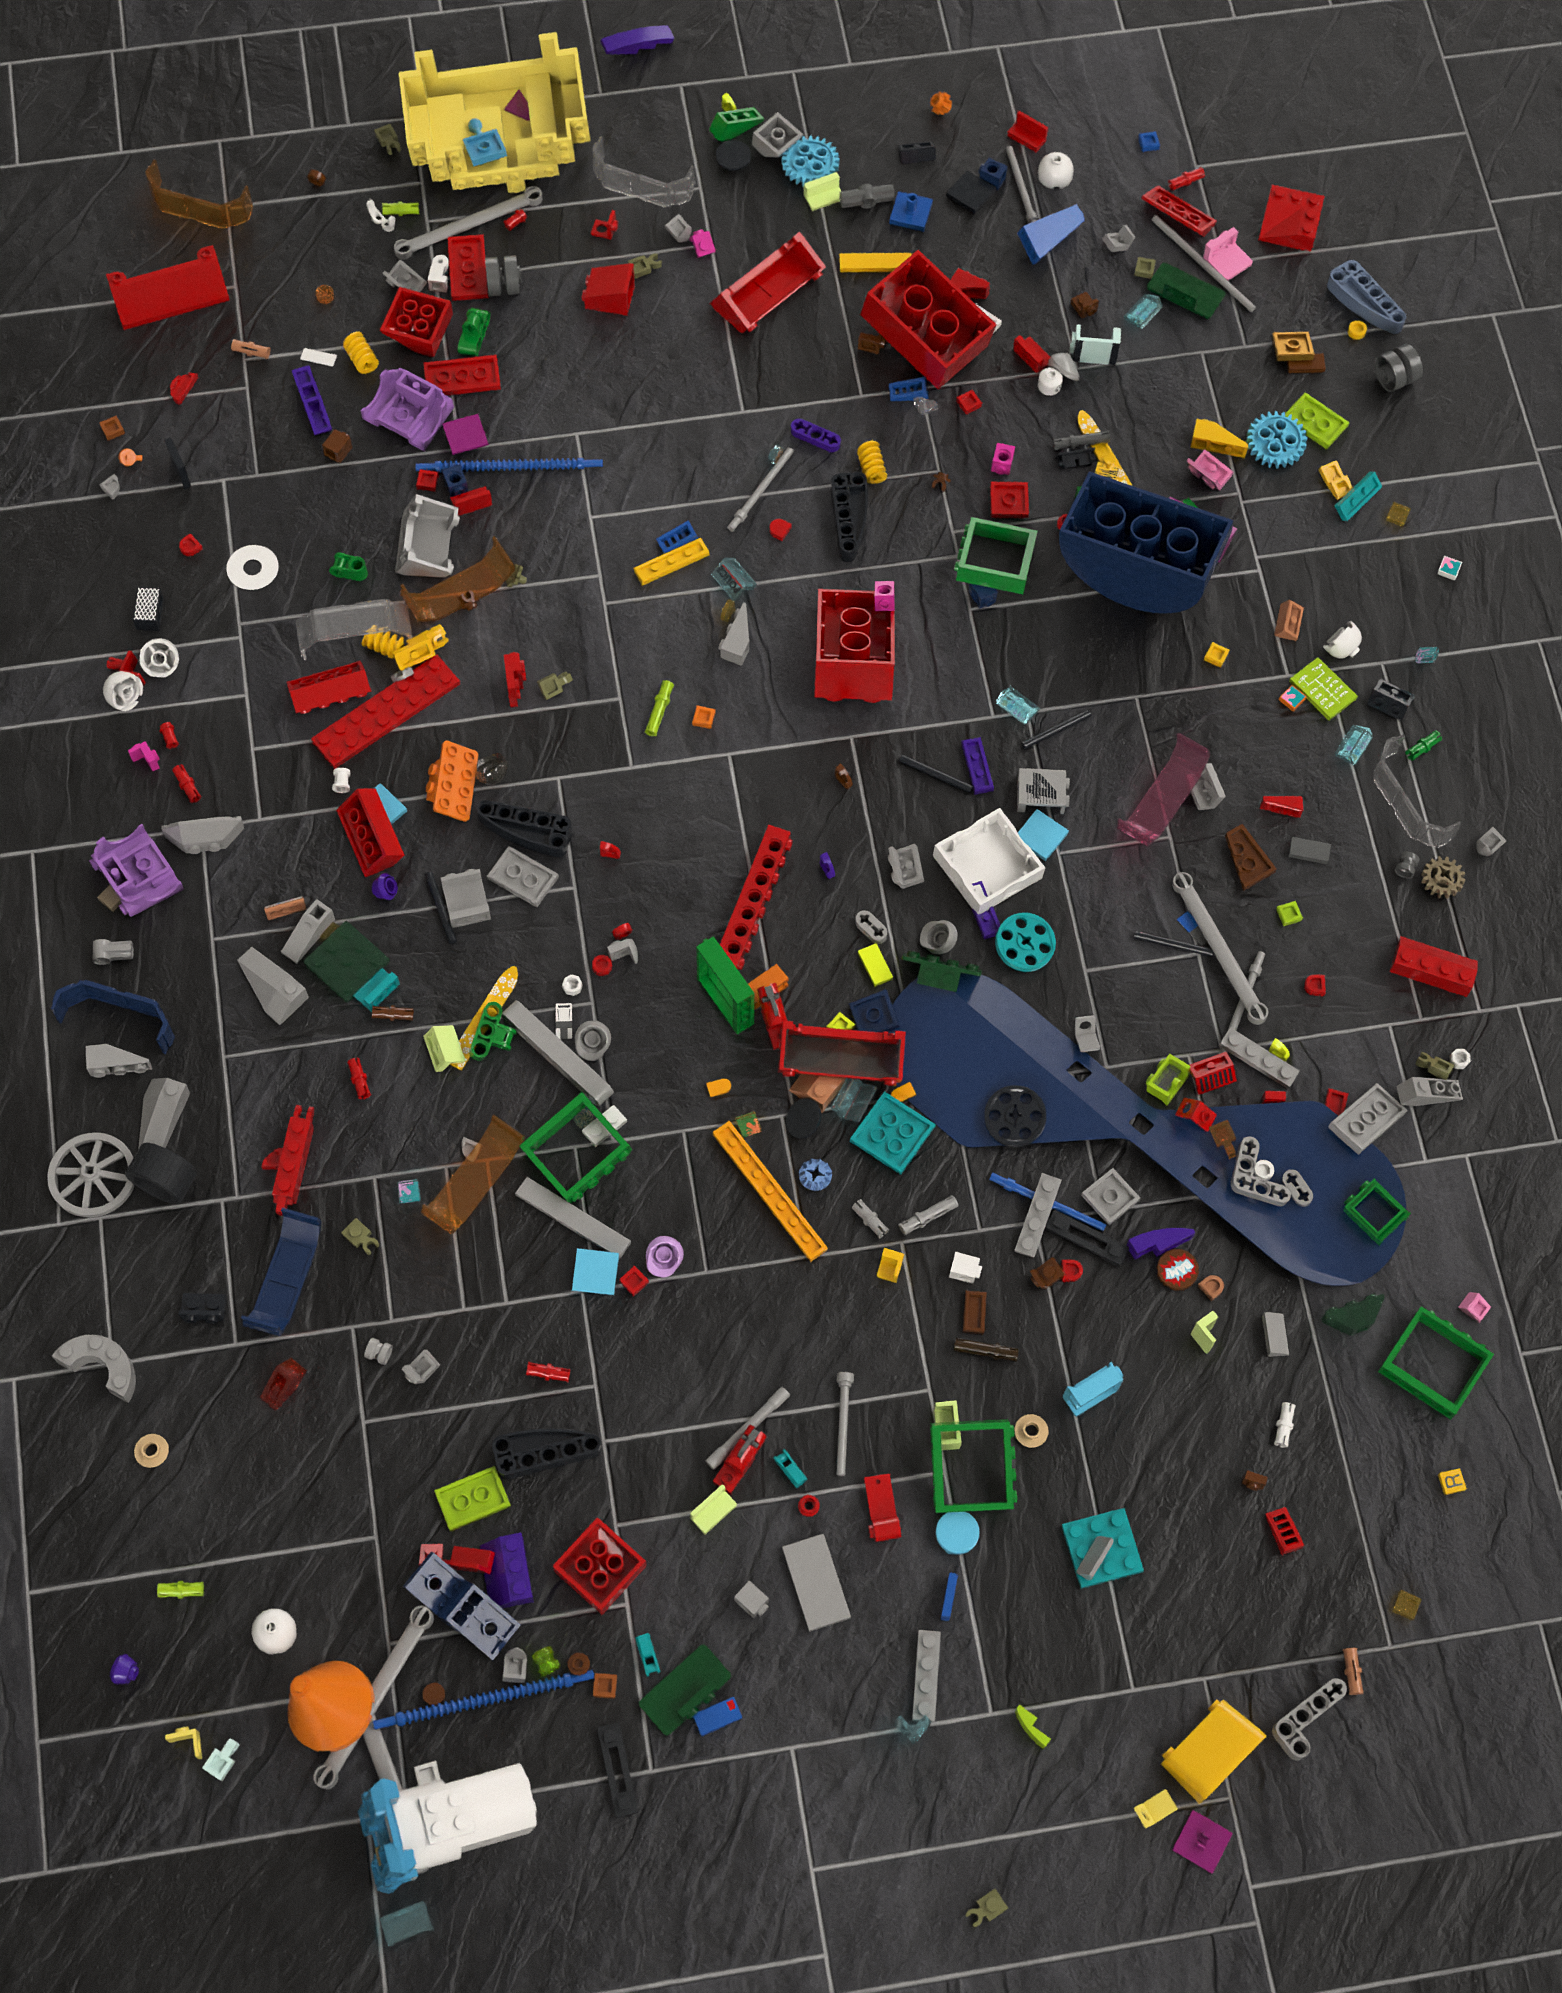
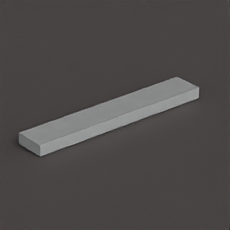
M526 1177L515 1193L520 1199L604 1251L619 1253V1260L631 1244V1241L528 1177Z

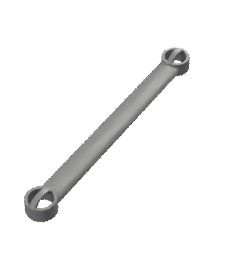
M531 186L526 188L521 195L410 240H398L394 244L395 255L399 259H408L412 256L413 252L448 237L457 235L527 205L537 206L542 202V192L540 188ZM532 193L539 195L536 199L528 198ZM403 246L410 248L406 252L398 251Z
M1185 872L1176 874L1173 878L1172 887L1175 892L1182 896L1248 1011V1020L1256 1025L1264 1023L1268 1016V1008L1265 1004L1260 1003L1194 889L1192 877ZM1181 879L1184 888L1179 887L1175 881ZM1256 1009L1260 1019L1253 1017L1250 1011Z
M418 1606L412 1610L408 1626L372 1684L375 1703L372 1702L370 1713L372 1717L424 1630L430 1628L434 1622L432 1611L425 1606ZM428 1611V1622L419 1626L422 1616ZM358 1740L342 1750L330 1753L324 1765L315 1770L314 1781L316 1785L323 1789H331L337 1784L338 1773ZM332 1770V1781L328 1785H323L326 1775Z
M374 1714L363 1733L379 1780L385 1778L395 1781L398 1791H402L403 1789L381 1730L374 1729L373 1721L377 1720ZM429 1868L419 1870L417 1873H425Z

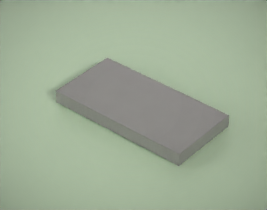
M1377 1083L1334 1119L1328 1128L1359 1155L1404 1116L1408 1110Z
M824 1534L783 1546L782 1550L809 1632L851 1619Z

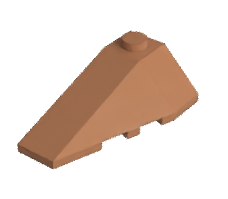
M849 1041L843 1045L841 1070L855 1071L869 1053V1050L854 1041ZM837 1050L811 1068L836 1070ZM801 1074L789 1091L800 1099L809 1098L814 1100L819 1105L821 1113H823L849 1078Z

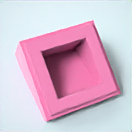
M1470 1292L1458 1308L1480 1323L1491 1306L1479 1293Z

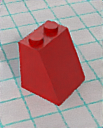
M628 263L592 268L590 275L586 277L587 289L583 290L582 293L585 309L628 316L635 288L634 264Z

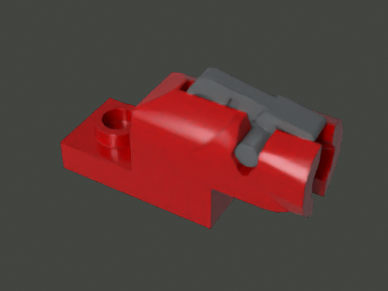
M772 983L768 987L762 986L758 988L757 993L762 1007L761 1013L773 1050L779 1048L780 1026L783 1021L788 1020L777 984ZM786 1035L785 1046L792 1045V1037Z
M749 1425L725 1460V1464L713 1480V1484L718 1487L723 1484L725 1491L731 1495L755 1460V1456L767 1436L762 1431L755 1430L754 1426Z

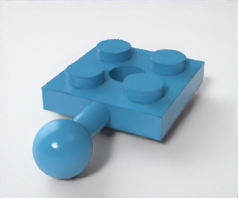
M474 118L469 121L468 128L475 135L464 138L463 144L473 167L507 156V151L497 129L482 133V123L479 119Z

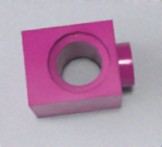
M997 443L991 472L1001 475L1010 474L1015 446Z
M894 581L875 582V611H894Z

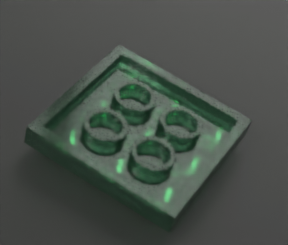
M346 920L303 962L348 1003L375 974L390 962V959Z

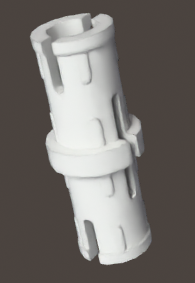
M1282 1403L1280 1418L1276 1422L1278 1427L1274 1442L1276 1446L1280 1444L1279 1447H1288L1290 1430L1294 1426L1292 1423L1296 1407L1294 1404L1290 1406V1403Z

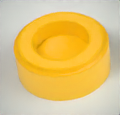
M1353 321L1349 325L1348 335L1353 339H1362L1366 334L1367 326L1361 321Z

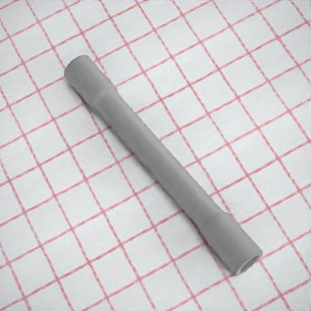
M780 1387L768 1399L767 1403L705 1460L708 1466L715 1470L728 1457L747 1427L752 1425L756 1428L790 1397L788 1391Z

